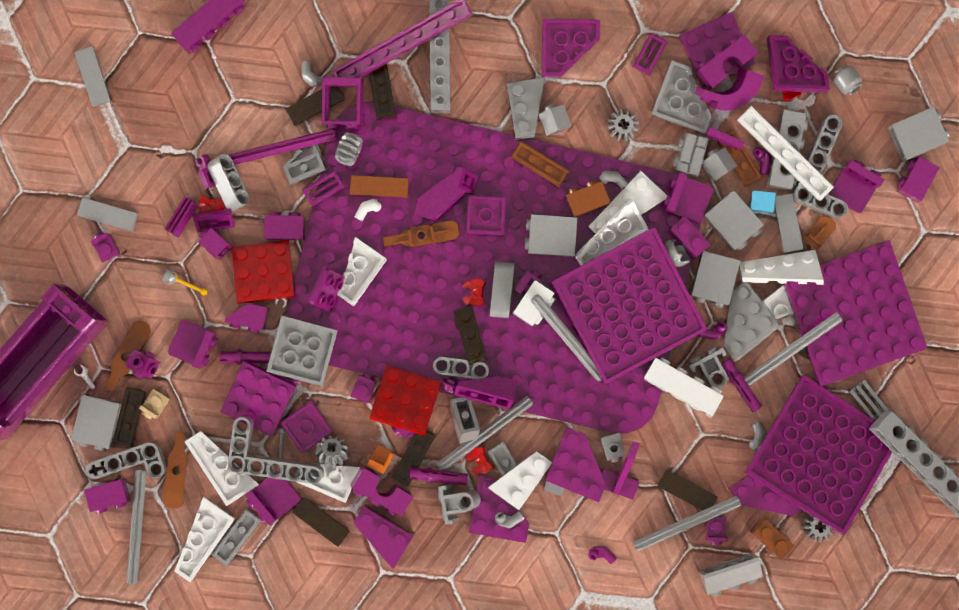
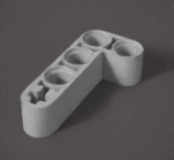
M149 442L89 463L86 467V474L92 479H98L144 463L149 476L159 478L166 474L167 463L161 446L157 442ZM148 446L155 448L153 456L147 453ZM131 452L137 455L136 462L130 461L129 454ZM113 458L117 459L119 462V466L117 469L111 466V460ZM155 464L161 466L162 471L160 474H156L153 471ZM104 465L105 469L94 473L93 469Z

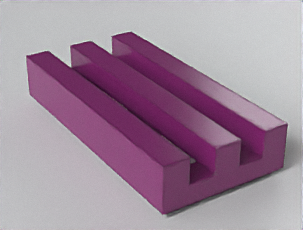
M650 33L632 67L649 76L667 41ZM653 38L655 42L651 47L647 57L645 58L642 66L638 65L651 39ZM659 42L662 43L649 69H646L645 66Z
M709 127L705 134L706 137L737 151H740L745 144L744 141L712 127Z
M333 171L302 191L313 207L344 189L345 186L336 171ZM332 177H335L334 181L330 182L329 184L325 185L324 187L309 195L308 192L310 190L326 182ZM335 184H339L338 187L334 188L328 193L322 195L314 201L312 200L313 197L319 195L320 193L324 192L325 190L329 189Z
M184 196L165 229L179 238L196 211L198 204Z
M231 209L193 214L197 232H203L211 228L218 230L235 227Z

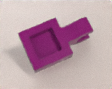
M208 154L201 155V158L195 159V162L201 168L198 174L204 189L216 187L208 170L210 157Z

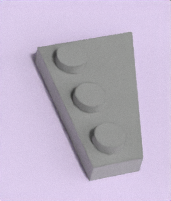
M544 78L507 83L516 140L535 137Z

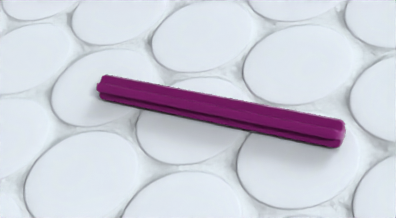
M329 129L229 154V156L233 160L234 165L333 141L337 139V132L335 129Z

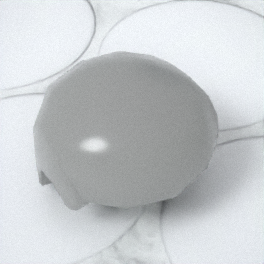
M675 239L666 241L664 246L675 267H682L690 262V258L682 245H674Z

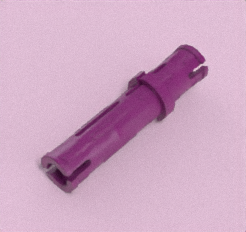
M220 351V363H237V365H242L244 360L250 363H269L271 352Z
M729 358L722 362L721 365L729 376L730 383L735 385L751 409V412L753 413L760 409L762 404L756 398L742 377L743 373L738 371L732 359Z
M410 466L409 479L426 480L427 483L435 481L466 486L468 474L433 470L431 467L425 469Z

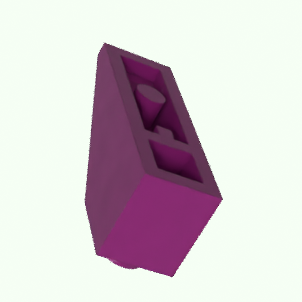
M501 376L461 381L457 383L454 395L510 410L515 396L517 381Z

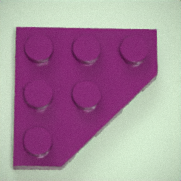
M543 19L542 77L561 78L600 40V20Z
M769 35L766 38L774 91L827 93L830 90L827 71L813 63L812 58L804 50H799L791 43L792 40L788 36Z
M566 427L545 481L599 502L606 483L584 433Z
M479 475L477 493L480 495L481 502L477 508L473 509L469 533L526 543L529 522L524 517L523 521L512 528L499 526L495 521V515L498 512L513 516L520 510L487 488L496 482L497 478Z
M749 475L728 488L733 496L739 498L742 506L794 516L802 511V509Z

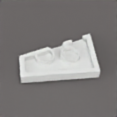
M356 237L353 242L352 252L348 258L349 262L343 275L345 276L344 284L337 294L352 306L356 305L387 260Z
M536 451L487 488L520 510L552 462Z
M318 464L324 469V477L318 483L298 482L346 503L352 490L350 484L360 467L336 465L333 468L332 465H329L326 468L324 464ZM299 468L297 469L295 476L300 475ZM310 470L312 478H319L317 470Z

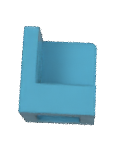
M754 190L749 208L752 212L773 213L776 193Z

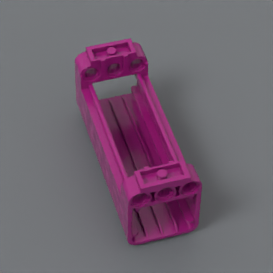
M53 283L41 297L43 301L0 349V440L10 437L109 323L105 317L67 285Z

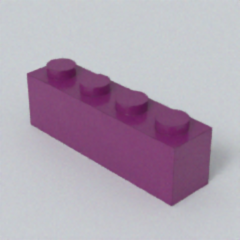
M209 0L171 34L188 54L194 53L200 49L203 41H208L215 36L217 29L227 26L231 17L241 14L245 9L246 3L244 0Z

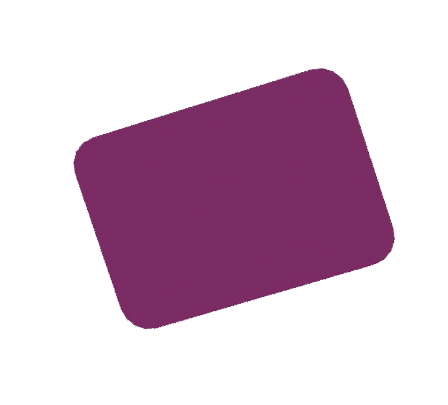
M363 102V126H358V129H346V125H339V129H335L337 139L328 141L323 161L326 171L320 173L319 180L336 171L345 188L312 207L294 281L295 297L290 298L286 317L338 330L329 366L366 373L380 378L383 377L386 365L441 382L443 379H448V377H452L459 382L475 380L439 374L434 370L433 363L439 357L467 360L454 310L471 306V304L466 305L462 298L471 296L472 289L464 288L463 284L467 280L482 279L486 282L482 296L485 304L482 306L472 305L488 359L481 362L485 363L489 368L486 378L501 376L517 381L511 407L528 396L532 400L533 405L524 411L526 413L610 433L619 432L627 434L641 429L652 419L661 395L660 388L644 380L655 358L604 384L603 380L598 381L592 376L544 317L538 325L534 323L533 326H530L513 314L526 294L523 291L521 294H518L514 289L527 271L531 273L533 270L541 275L542 285L554 292L552 297L555 300L550 308L586 350L551 283L552 280L579 267L580 264L576 257L528 254V250H525V238H529V230H526L527 219H530L531 214L573 217L565 197L569 194L568 190L579 187V189L586 188V184L597 180L598 183L601 182L599 177L606 170L619 172L628 184L642 171L666 195H671L673 188L670 185L673 177H677V174L529 138L516 140L515 135L398 107H394L395 118L377 120L374 102ZM357 104L347 107L336 120H356ZM347 132L353 133L363 140L361 152L352 166L343 165L335 160V152L339 141ZM520 141L569 170L560 188L511 158ZM457 167L464 168L478 176L473 195L506 197L504 236L466 234L468 195L472 194L464 193L436 221L414 215L418 198L456 171ZM351 175L408 178V198L350 195ZM335 177L317 186V190L334 181ZM615 182L604 184L611 203L622 190ZM337 183L329 189L325 190L324 192L320 193L319 195L315 196L314 200L328 193L334 188L338 187L339 184ZM376 199L381 203V209L378 212H367L363 221L354 217L362 202ZM665 200L641 215L648 229L656 228L663 244L668 240L675 239L668 230L682 218L665 211ZM608 205L575 217L577 218L575 254L595 235L588 226ZM452 220L459 225L460 235L455 240L415 247H407L402 244L384 247L383 237L399 235L406 228ZM689 220L699 231L701 222ZM424 232L418 233L419 239H423L425 237ZM355 237L387 259L355 306H352L338 295L335 298L334 306L329 312L307 302L323 267L342 276L344 275ZM677 240L674 242V245H681ZM687 251L690 262L682 267H676L685 287L693 258ZM495 261L514 263L509 319L490 317ZM671 350L656 358L660 359L662 357L669 361ZM439 360L436 364L437 369L445 371L447 369V362ZM462 362L458 363L455 367L456 371L460 374L465 373L467 370L466 365ZM478 365L474 371L477 376H483L486 369L484 366ZM441 383L439 392L454 395L453 393L445 391L442 388L443 384Z

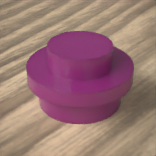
M452 377L443 379L442 388L454 394L459 381Z

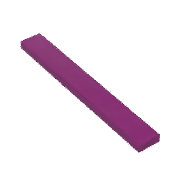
M457 0L332 70V73L337 78H362L473 16V13L466 0Z

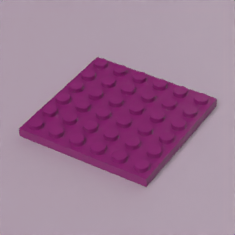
M655 227L644 231L551 281L604 384L617 379L708 330Z
M890 240L819 264L824 280L823 285H818L816 282L798 284L797 281L783 283L801 337L836 312L843 319L842 322L805 347L820 387L928 349Z
M802 375L744 473L839 534L845 535L892 451L869 429L875 422L874 419L824 387H820L819 384L805 375Z

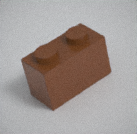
M597 180L587 183L586 188L579 189V187L568 190L569 194L565 197L574 218L610 204L602 181L598 183Z
M763 517L750 530L758 540L781 560L795 546Z

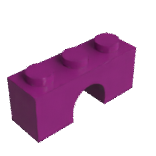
M745 35L741 38L736 36L729 42V47L725 50L722 47L713 54L715 57L712 60L706 59L698 65L700 69L696 73L710 91L728 77L723 70V62L725 60H734L741 68L758 54V51Z
M362 465L350 484L354 489L352 492L360 497L365 495L370 498L369 502L379 507L382 505L386 507L385 511L393 516L398 514L402 517L413 495L394 484L389 492L379 493L376 486L381 477Z

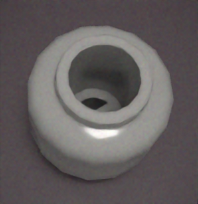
M842 66L835 72L836 76L833 82L843 94L852 95L862 87V77L854 67L848 66L844 68Z

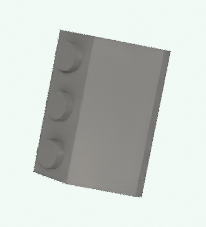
M753 552L698 570L705 593L707 595L711 594V596L720 595L722 590L728 588L729 590L738 589L741 587L740 584L746 582L748 584L756 583L759 581L758 578L763 577L759 557Z

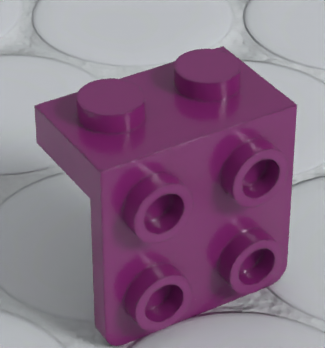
M850 160L846 162L829 195L844 201L851 210L861 213L876 188L880 187L885 179L880 177L881 174L872 169L869 171L864 168L865 165L862 162Z
M679 173L677 177L674 176L670 187L673 189L671 195L667 194L665 199V211L681 217L685 216L689 220L700 223L703 221L713 187L689 179L686 174Z
M323 267L307 302L329 312L335 304L338 291L343 287L345 276Z
M181 320L169 347L168 354L192 364L193 367L203 369L209 362L211 348L214 349L218 338L216 336L218 333L190 321Z
M267 478L245 495L248 498L246 500L247 504L252 509L256 508L260 513L258 515L260 520L264 524L268 523L269 526L301 500L298 493L287 480Z

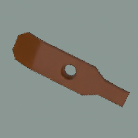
M821 216L803 236V247L805 244H808L810 246L809 251H817L836 229L835 221L829 216ZM803 248V250H801V251L790 252V254L799 253V252H805V250H804V248Z
M452 220L406 228L399 235L383 237L384 247L399 244L415 247L455 240L460 235L459 225ZM419 232L425 233V237L423 239L418 238Z
M142 321L133 323L111 363V375L103 389L113 393L120 378L129 373L130 368L125 366L126 360H124L123 355L125 353L130 355L133 349L141 350L151 333L149 325Z
M176 431L174 449L168 455L163 503L168 508L177 509L183 504L188 460L184 450L186 432ZM175 466L180 467L178 474L173 470Z

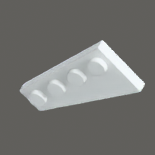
M640 171L588 228L596 234L630 199L642 215L664 201L667 195Z
M630 199L575 254L580 266L648 230L634 202Z
M816 250L740 262L739 265L743 282L768 283L769 281H778L779 283H787V281H797L798 284L816 282L818 285H823L824 281Z
M201 431L185 441V444L226 506L259 485L247 474L232 472L228 467L229 457Z
M205 496L201 501L200 508L194 519L195 521L175 568V572L189 582L196 576L236 519Z

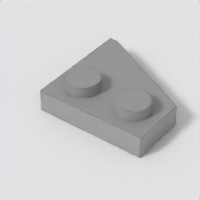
M317 145L298 149L294 157L283 166L290 185L326 171Z

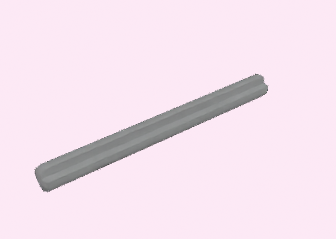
M536 294L531 299L532 304L596 380L601 381L602 378L588 352L545 300Z
M838 312L834 313L747 374L744 380L748 385H752L842 322V317Z
M528 396L524 397L512 406L510 410H507L480 430L478 439L464 442L437 463L438 467L445 471L532 406V400Z
M141 469L135 471L127 584H137L146 484V470Z
M737 496L729 498L633 542L634 547L637 551L643 550L740 507L741 502Z

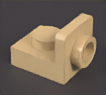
M154 388L144 404L139 407L143 411L141 414L150 420L152 418H159L170 398Z

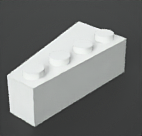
M662 357L660 359L655 358L644 380L667 393H671L678 400L687 402L692 408L697 411H703L706 413V416L712 418L724 397L721 395L722 391L714 386L709 388L703 385L705 381L696 376L694 378L687 376L688 372L680 367L675 369L669 366L671 362Z

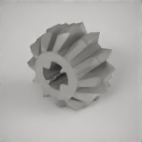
M619 109V116L613 112L611 115L614 119H608L607 121L612 124L607 127V130H614L610 136L618 135L616 141H620L621 136H623L624 142H627L628 136L633 139L635 137L633 132L639 131L637 127H634L639 124V121H633L636 114H633L631 117L628 116L630 110H627L625 115H623L622 109ZM621 121H623L624 124L628 125L626 126L625 130H623L622 127L618 126L620 125Z
M345 133L337 146L335 160L343 165L352 166L361 152L363 140L353 133Z
M329 435L328 440L322 438L321 443L317 444L316 456L319 463H324L326 468L329 465L335 468L336 464L342 466L343 460H347L349 450L345 440L340 441L339 436L332 439V436Z
M810 514V519L804 517L803 520L808 522V524L802 525L803 529H808L804 532V535H810L811 541L816 539L818 543H821L822 537L828 541L829 537L827 534L834 535L830 527ZM817 522L823 524L820 530L815 528V525H818Z

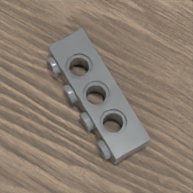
M784 109L780 113L777 131L799 152L800 149H803L805 138H802L803 130L806 131L808 126L807 114ZM789 127L796 130L795 137L788 134ZM772 155L766 186L787 191L791 190L792 187L796 186L797 179L790 172L783 174L780 170L782 164Z

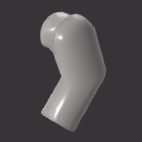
M302 61L303 80L310 86H319L322 79L311 72V61Z
M606 170L599 177L603 184L615 182L621 190L628 185V182L617 171Z
M520 511L513 516L505 515L503 512H498L495 515L496 523L506 528H512L524 520Z

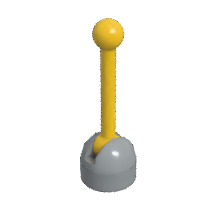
M169 267L163 276L162 281L165 283L173 284L179 282L199 291L203 296L208 293L206 288L201 289L179 279L177 272Z

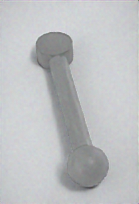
M280 427L278 429L280 433L278 458L282 459L283 437L286 431L283 427Z

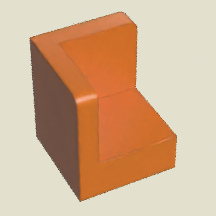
M377 445L367 466L384 474L395 452Z

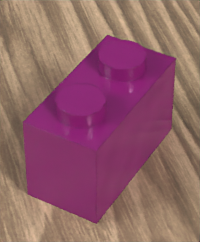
M920 156L914 160L911 159L906 167L908 170L907 174L902 176L897 184L899 186L897 192L915 202L922 201L940 167Z
M270 212V215L264 216V239L304 240L305 217L300 216V212H289V216H282L281 212Z
M685 216L668 230L693 258L699 256L711 245Z
M213 228L204 230L199 236L201 239L198 243L214 258L219 260L233 247L224 236Z
M125 478L84 490L89 511H96V514L108 511L107 507L114 506L115 509L124 507L126 502L131 500Z

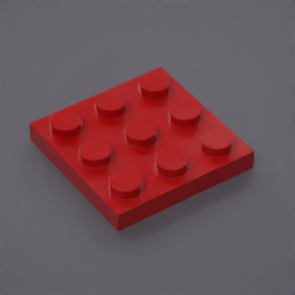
M289 240L232 247L237 304L295 297Z
M386 365L369 419L425 436L442 382Z

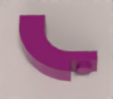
M740 68L735 83L728 90L713 92L696 87L694 94L700 96L699 100L708 102L711 108L722 111L734 110L752 100L760 89L764 75Z

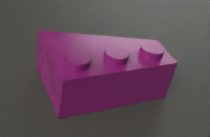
M367 505L363 506L354 521L356 527L391 568L394 569L413 538L414 533Z

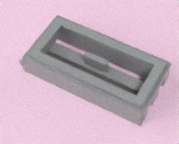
M862 380L848 391L870 418L877 420L883 412L888 411V408L865 380ZM861 386H864V388L880 406V411L871 401V399L867 396V394L863 391ZM856 390L859 391V393L875 411V415H873L870 412V410L858 397V395L855 393Z

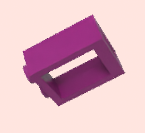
M322 77V124L327 125L328 129H339V125H346V129H358V126H363L364 79ZM331 87H357L356 120H330Z

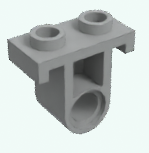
M717 346L706 351L708 355L702 358L699 355L690 360L691 364L687 365L691 373L695 372L696 369L694 367L698 366L710 387L723 388L726 385L728 377L717 357L719 354L720 356L727 355L724 348L718 349ZM716 373L721 376L719 384H714L712 381V377Z
M450 483L439 486L438 498L442 504L441 514L443 520H445V525L460 521L459 517H455L456 513L467 512L477 508L481 502L480 495L474 490L451 493L450 488L453 487V484ZM466 496L471 501L470 505L466 502Z

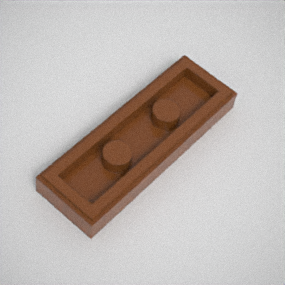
M733 129L726 132V134L739 139ZM718 142L721 149L725 147L737 164L734 170L745 188L762 178L744 146L740 151H737Z
M520 141L511 156L513 160L559 188L569 173V170Z
M351 175L350 195L408 198L409 179Z

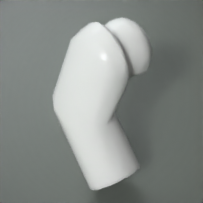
M376 199L362 202L354 217L363 221L367 212H378L381 209V203Z

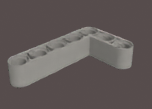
M830 115L822 121L806 159L820 174L824 170L842 127V120L837 115ZM828 120H833L836 123L835 129L829 128ZM821 137L828 140L827 147L821 145ZM814 155L820 156V164L814 163ZM797 180L792 192L794 202L833 219L841 218L847 214V204L828 194L823 198V207L817 206L816 198ZM799 190L806 192L804 200L798 197ZM835 205L841 207L840 215L834 212L833 208Z
M247 415L240 416L234 421L228 467L232 472L316 484L324 477V469L318 464L251 455L250 449L254 422ZM240 420L247 422L248 427L246 430L240 428ZM238 439H242L245 442V448L241 449L237 446ZM235 458L242 460V467L235 466ZM254 461L261 463V470H256L253 467ZM273 464H278L281 467L280 473H275L272 470ZM292 467L299 468V476H295L292 474ZM310 470H317L319 478H312Z

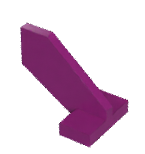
M457 167L456 171L418 198L414 215L436 221L464 193L473 195L478 176L464 168Z
M632 441L619 473L602 469L601 473L606 483L604 490L632 500L634 499L639 481L629 478L627 475L640 445L638 442Z

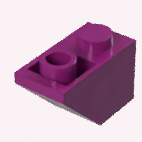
M248 303L226 317L225 322L230 323L229 327L240 329L241 326L248 327V331L259 333L260 330H265L270 308Z

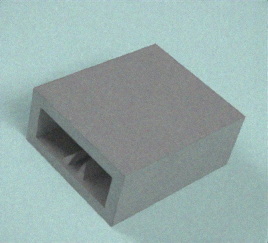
M934 107L887 127L902 162L949 142V133L945 127L943 128L941 115Z
M734 190L704 215L706 222L732 251L736 249L740 251L748 244L746 240L751 236L755 238L762 232L760 228L764 225Z
M531 214L530 219L526 221V230H529V238H525V250H528V254L575 257L577 218Z
M703 251L699 257L690 291V296L694 297L693 301L705 303V300L710 301L712 306L723 308L724 305L728 306L740 260Z
M83 394L71 440L76 441V444L80 446L94 445V449L100 451L112 448L122 403Z

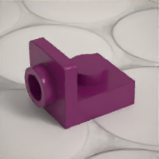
M97 233L93 236L94 239L90 241L102 263L120 255L109 233Z
M533 270L531 273L527 271L514 291L518 294H521L522 291L526 293L532 285L529 281L532 279L542 284L543 281L540 280L542 276Z
M363 373L362 376L358 375L351 397L369 403L377 381L373 380L374 376Z
M717 516L706 521V540L711 541L712 545H722V542H727L725 516Z

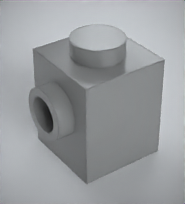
M555 104L549 105L544 108V112L538 114L546 136L559 133L572 126L564 105L557 107Z
M725 147L719 151L715 148L707 154L709 158L703 161L706 170L715 181L737 167V164Z
M616 432L600 437L606 460H611V462L622 460V456L626 455L620 433Z

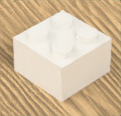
M536 280L513 312L515 316L530 326H533L534 323L538 325L543 318L542 314L532 304L531 299L538 294L549 306L555 300L552 297L554 292Z

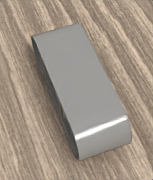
M222 154L208 163V170L226 208L236 211L249 203V195L231 157L227 154Z
M495 261L490 317L509 319L514 263Z
M439 357L433 363L434 370L443 375L481 379L486 378L489 373L488 366L483 362L469 365L468 360ZM439 360L447 362V369L445 371L437 369L436 364ZM460 362L464 363L467 367L466 372L463 374L458 373L455 368ZM482 365L485 367L486 372L483 376L475 374L476 366Z

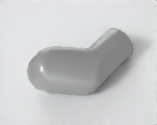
M760 421L751 424L755 433L754 440L749 442L752 450L758 449L766 436Z

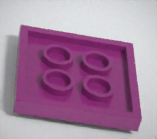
M732 12L679 35V38L696 73L700 69L698 67L699 64L706 59L712 60L715 57L713 54L722 47L725 50L730 46L729 42L736 36L741 38L743 35ZM729 59L723 62V70L728 77L739 72L740 66L734 60ZM751 59L741 68L746 69L755 65L754 59ZM696 73V76H697V78H698V80H699V82H700L702 88L706 87V85L704 84V82L701 80V78H700V77L698 76V74Z
M244 360L221 412L234 419L243 415L250 416L254 422L253 428L273 437L297 385ZM240 420V422L248 425L245 420Z

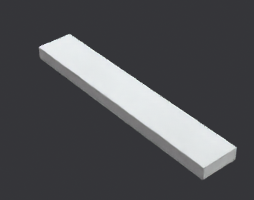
M752 106L737 120L818 201H821L834 188Z

